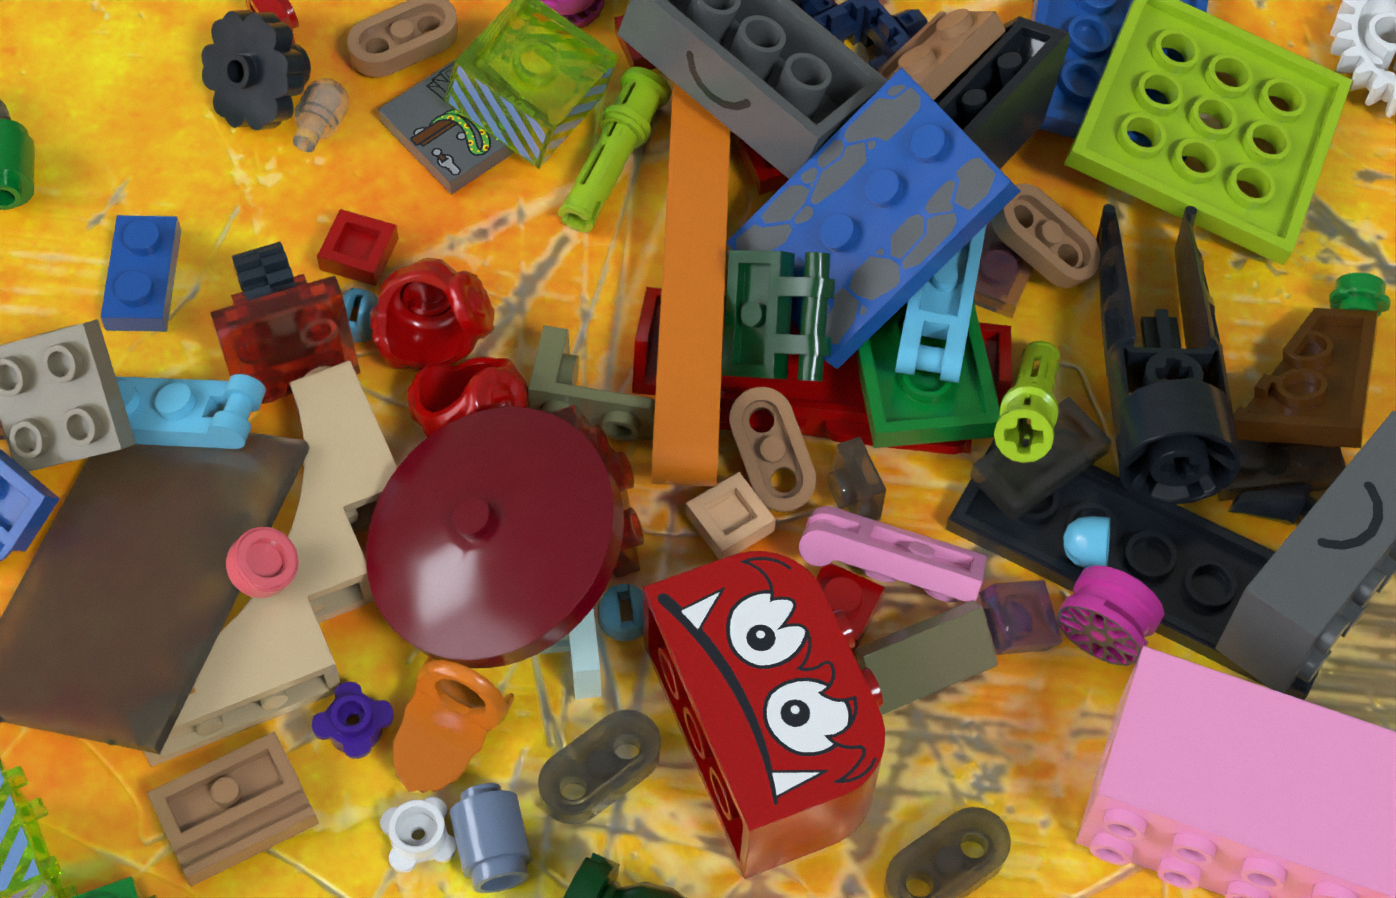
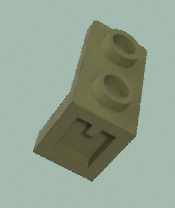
M544 325L528 387L529 407L558 416L577 429L601 432L615 440L632 441L636 438L653 440L655 400L648 397L575 386L579 369V356L570 354L568 329Z

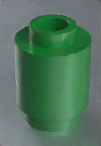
M0 119V210H8L27 203L34 194L35 145L27 129L22 124L10 119Z

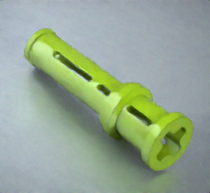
M630 67L625 70L620 81L622 90L614 105L607 106L601 114L600 127L602 132L594 148H592L570 193L558 210V216L562 217L561 221L575 231L583 233L592 231L600 211L610 196L630 154H632L634 148H638L648 141L652 131L650 127L652 118L657 109L665 106L670 99L672 92L668 83L660 75L647 68Z
M1042 340L1033 341L1023 349L1021 365L1015 382L1016 386L1010 388L1002 399L1000 417L997 420L994 432L996 446L1001 453L1009 459L1021 463L1035 462L1048 453L1052 447L1055 435L1054 426L1059 414L1058 402L1053 395L1056 374L1060 363H1058L1060 353L1054 345ZM1037 360L1040 361L1038 370L1033 368ZM1027 419H1031V424H1027ZM1024 439H1030L1027 447L1022 446Z

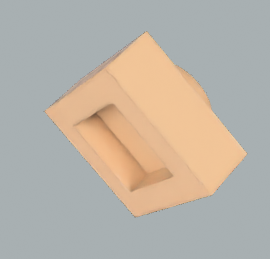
M740 472L717 484V487H712L686 503V517L719 560L738 554L775 531L776 519Z

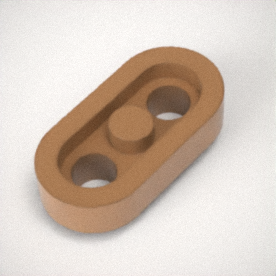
M408 0L358 22L350 30L347 38L350 61L353 67L367 76L384 77L447 50L454 44L458 36L456 10L448 0Z
M1017 184L1016 186L1021 192L991 220L997 236L1041 275L1058 287L1072 288L1094 276L1099 269L1101 256L1099 245L1094 236L1042 190L1030 184Z
M768 387L749 389L735 400L729 419L731 431L754 492L768 509L782 513L795 511L803 507L812 497L816 486V473L789 401L780 392ZM766 410L772 414L774 425L769 431L759 433L751 428L749 419L755 411ZM780 469H788L796 477L795 487L786 493L778 492L771 483L773 474Z

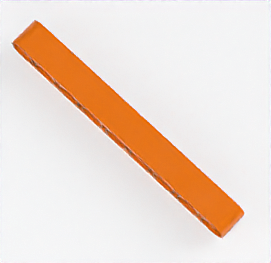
M674 82L653 430L652 484L717 487L730 129Z

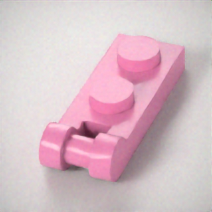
M830 506L818 507L811 513L799 542L801 557L813 566L821 567L837 560L861 568L864 574L878 581L895 582L900 580L922 587L928 595L944 602H958L959 600L966 602L974 600L976 602L987 560L986 555Z

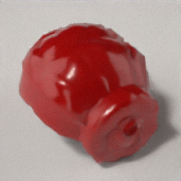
M425 258L408 267L396 270L381 285L378 292V304L373 306L369 312L372 340L377 345L378 351L386 364L393 369L413 368L421 370L429 363L449 365L466 358L473 351L479 339H484L493 332L495 310L491 305L490 298L483 287L482 281L476 274L468 271L456 272L442 259Z
M480 357L469 359L455 366L436 363L427 364L414 376L408 388L407 403L412 420L423 428L425 435L429 437L447 424L482 410L499 407L526 408L529 396L526 379L518 372L510 359Z

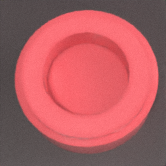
M256 527L246 531L232 544L226 557V569L233 585L242 593L254 598H268L281 592L292 582L299 565L298 554L292 541L279 530L270 527Z

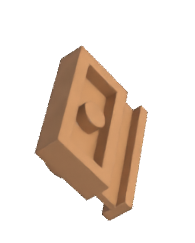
M964 8L948 14L945 11H940L884 63L877 72L889 80L902 67L934 100L1006 30L996 11H968Z
M275 731L147 792L191 887L319 824L317 816Z

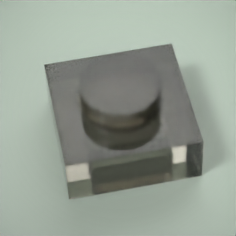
M861 437L837 444L833 471L828 472L827 475L828 485L835 503L840 509L847 507L851 513L876 521L881 520L886 488Z

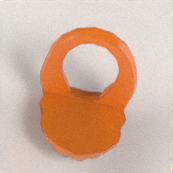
M428 656L417 673L414 696L405 706L402 723L393 741V765L396 777L405 786L407 791L425 793L431 790L436 792L457 781L465 771L471 758L481 750L488 731L498 726L506 718L513 703L514 694L510 693L503 697L500 691L486 677L475 670L457 662L442 659L436 660Z

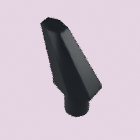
M1311 484L1240 492L1227 512L1282 522L1290 526L1294 525L1297 519L1303 520L1317 503L1318 499L1309 496L1312 489Z

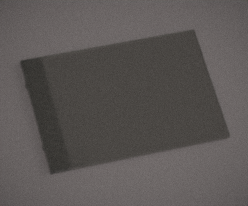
M249 433L244 447L240 449L134 444L121 450L88 457L0 618V723L4 722L107 743L110 746L116 745L160 754L240 592L233 585L227 573L226 557L232 544L246 531L256 527H272L310 450L306 440Z

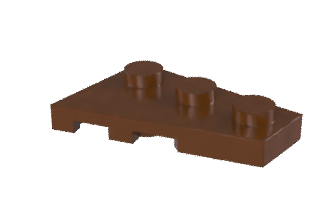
M1314 308L1283 348V360L1271 375L1264 373L1255 385L1254 398L1246 408L1239 407L1233 414L1237 439L1319 445L1327 448H1361L1377 335L1378 311Z

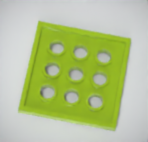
M1132 0L1064 165L1183 219L1185 208L1187 206H1194L1197 209L1194 225L1284 265L1295 248L1352 79L1180 0ZM1167 47L1177 50L1182 54L1184 62H1176L1165 55L1162 48ZM1215 72H1224L1232 76L1236 80L1237 87L1228 86L1221 82ZM1145 89L1160 91L1166 96L1168 104H1159L1153 101L1146 94ZM1268 96H1276L1283 99L1288 104L1290 112L1275 107ZM1205 113L1214 116L1219 120L1222 129H1214L1207 126L1201 120L1199 114ZM1137 131L1149 138L1152 147L1137 145L1130 139L1127 132ZM1253 138H1261L1268 141L1273 146L1275 154L1261 151L1255 145ZM1182 156H1191L1203 163L1206 172L1193 171L1184 163ZM1237 181H1246L1255 186L1260 198H1253L1244 194L1238 187Z

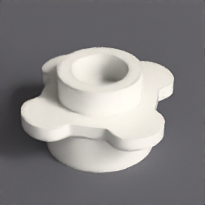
M428 797L424 800H412L403 803L399 807H391L383 813L380 826L382 831L390 837L392 850L389 854V862L396 871L408 873L419 863L433 859L444 863L454 856L457 844L455 838L447 833L444 820L447 817L448 809L441 799ZM417 829L425 832V836L421 840L412 838V833Z

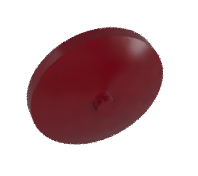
M499 407L469 414L447 424L422 441L409 453L388 480L374 509L366 543V568L370 590L382 616L404 640L429 657L436 660L442 659L457 662L469 668L506 666L528 659L548 649L582 622L603 594L614 572L622 545L624 529V510L616 477L602 453L582 432L569 422L545 411L525 407Z

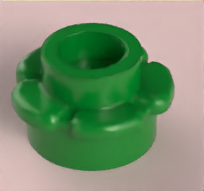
M1348 273L1340 276L1336 280L1335 290L1329 294L1331 309L1378 311V317L1381 315V312L1389 310L1391 300L1385 295L1386 283L1384 280L1368 273Z

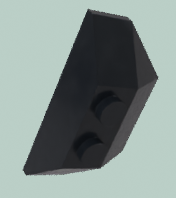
M1020 16L1005 23L1004 28L1006 31L934 99L999 169L1007 163L1043 124L1070 44L1069 32Z

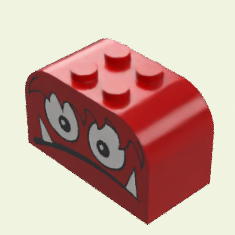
M747 551L644 586V647L744 879L832 846L855 832L870 810L884 752L885 725L879 708L883 707V697L873 672L869 668L860 670L851 649L855 648V639L846 615L840 609L832 611L815 577L800 563L784 555L768 551Z

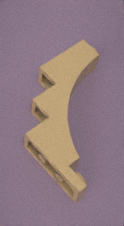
M350 360L333 367H318L308 372L303 378L290 382L304 437V473L301 495L292 528L288 535L298 554L299 565L297 573L292 582L278 594L268 598L252 597L241 612L216 637L184 661L196 692L184 697H164L149 705L145 712L130 718L138 742L151 767L334 695L336 687L341 684L335 662L319 623L375 602L367 577L366 560L355 535L369 530L379 497L388 480L397 469V465Z

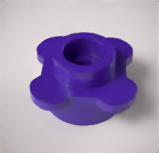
M345 682L336 687L334 691L335 699L327 710L314 716L312 729L318 739H330L332 744L338 750L344 752L347 757L359 759L370 753L371 748L376 745L381 737L382 728L391 725L394 714L391 705L387 701H374L362 693L359 684ZM349 716H358V723L349 725L346 722Z

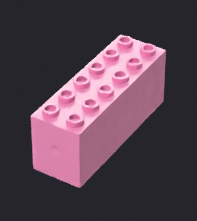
M1143 646L1119 700L1075 843L1089 847L1090 852L1095 857L1105 862L1116 865H1127L1131 862L1156 871L1161 880L1175 887L1184 889L1201 887L1224 895L1225 898H1396V731Z

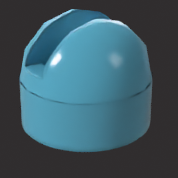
M351 288L341 293L336 300L333 311L335 325L338 333L346 340L365 342L372 339L369 312L373 306L378 304V298L373 292L365 289ZM360 306L357 322L350 321L349 318L353 307Z
M1080 517L1068 525L1063 536L1064 549L1067 557L1075 565L1084 568L1093 565H1108L1110 517Z
M619 584L610 587L606 591L598 606L599 623L606 635L618 641H631L643 635V590L634 584ZM619 600H630L633 620L621 622Z

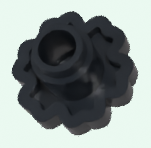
M251 10L229 11L223 19L215 21L212 25L211 33L214 44H209L202 50L201 57L204 66L202 69L203 83L208 89L215 91L213 97L214 110L221 117H225L230 126L234 128L250 126L254 130L276 128L282 121L292 117L294 106L291 97L300 95L309 80L311 64L308 54L300 45L292 42L293 34L291 28L284 22H281L275 13H254Z

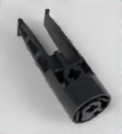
M1106 204L1103 206L1096 241L1101 253L1099 264L1101 323L1120 482L1130 494L1147 502L1164 504L1193 503L1219 493L1233 482L1240 471V451L1223 355V345L1220 343L1215 319L1214 301L1209 293L1204 273V260L1197 248L1193 232L1197 209L1194 206H1187L1185 208L1174 250L1186 348H1181L1177 317H1169L1167 309H1155L1153 317H1141L1140 329L1143 348L1134 347L1136 331L1115 207L1111 204Z

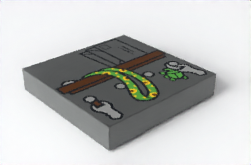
M469 50V51L467 52V54L465 55L464 59H463L462 62L460 63V65H459L460 68H461L462 64L464 63V61L466 60V58L468 57V55H469V53L471 52V50ZM473 52V54L471 55V57L469 58V60L467 61V63H466V65L464 66L463 70L466 69L467 65L469 64V62H470L471 59L473 58V56H474V54H475L474 52ZM462 56L378 109L380 122L451 195L518 151L475 78L488 87L523 147L528 143L500 96L513 105L533 140L538 138L526 115L538 122L544 133L543 120L481 59L469 73L478 56H476L465 74L507 144L494 135L462 80L458 85L483 127L470 118L454 90L452 91V87L450 88V84L457 74V70L454 73L455 66ZM450 95L455 101L459 110L448 103Z

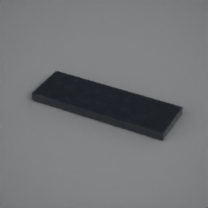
M995 438L993 439L949 516L946 530L1074 592L1075 583L1085 568L1075 565L1067 557L1064 549V533L1068 525L1077 518L1087 516L1110 517V544L1107 566L1124 571L1140 580L1158 597L1163 605L1165 615L1155 633L1267 687L1216 650L1215 647L1244 590L1274 555L1275 551L1176 504L1144 501L1130 494L1120 482V477L1053 445L1048 453L1039 460L1021 463L1003 455L996 446ZM1024 439L1022 446L1027 447L1030 439ZM1318 672L1308 684L1297 677L1284 694L1305 700Z

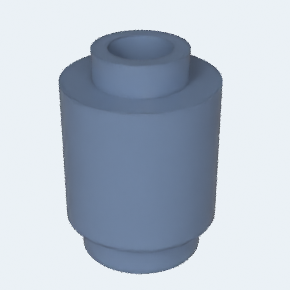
M496 783L480 784L466 789L460 794L461 801L454 804L449 811L464 877L472 879L474 891L478 893L500 892L524 883L529 878L526 865L531 862L532 857L517 794L501 790V786Z

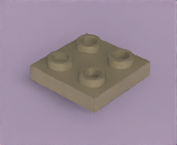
M98 319L0 345V421L12 459L28 472L121 450L136 444Z

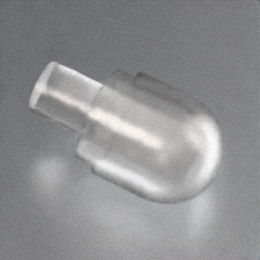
M329 78L317 79L310 83L303 92L295 108L294 117L298 130L293 138V144L299 150L313 152L320 139H327L338 131L349 107L347 91L339 82Z

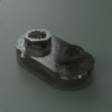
M635 710L613 712L548 759L543 765L538 778L539 796L544 810L553 819L565 824L584 823L593 819L652 774L661 756V736L654 721L647 715ZM631 744L637 747L639 753L634 758L622 759L615 754V751L621 745ZM570 784L581 785L586 790L585 794L576 800L565 798L561 792Z
M968 807L955 812L899 851L892 858L884 880L885 897H967L995 877L1003 868L1011 846L1010 833L1006 824L995 813L980 807ZM967 841H974L982 846L985 854L979 858H971L963 853L961 844ZM913 879L922 880L928 884L931 893L924 897L914 896L908 891L906 883Z

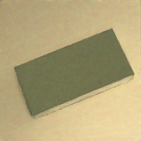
M974 600L854 649L860 670L869 668L879 684L883 697V707L879 708L881 715L998 666L983 606Z

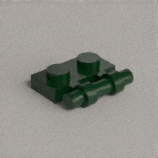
M729 250L721 376L787 380L789 354L799 355L797 380L823 381L824 356H830L832 338L825 336L828 299H834L835 279H829L830 253L805 252L804 277H794L795 253L785 251ZM792 297L803 298L800 335L790 334Z

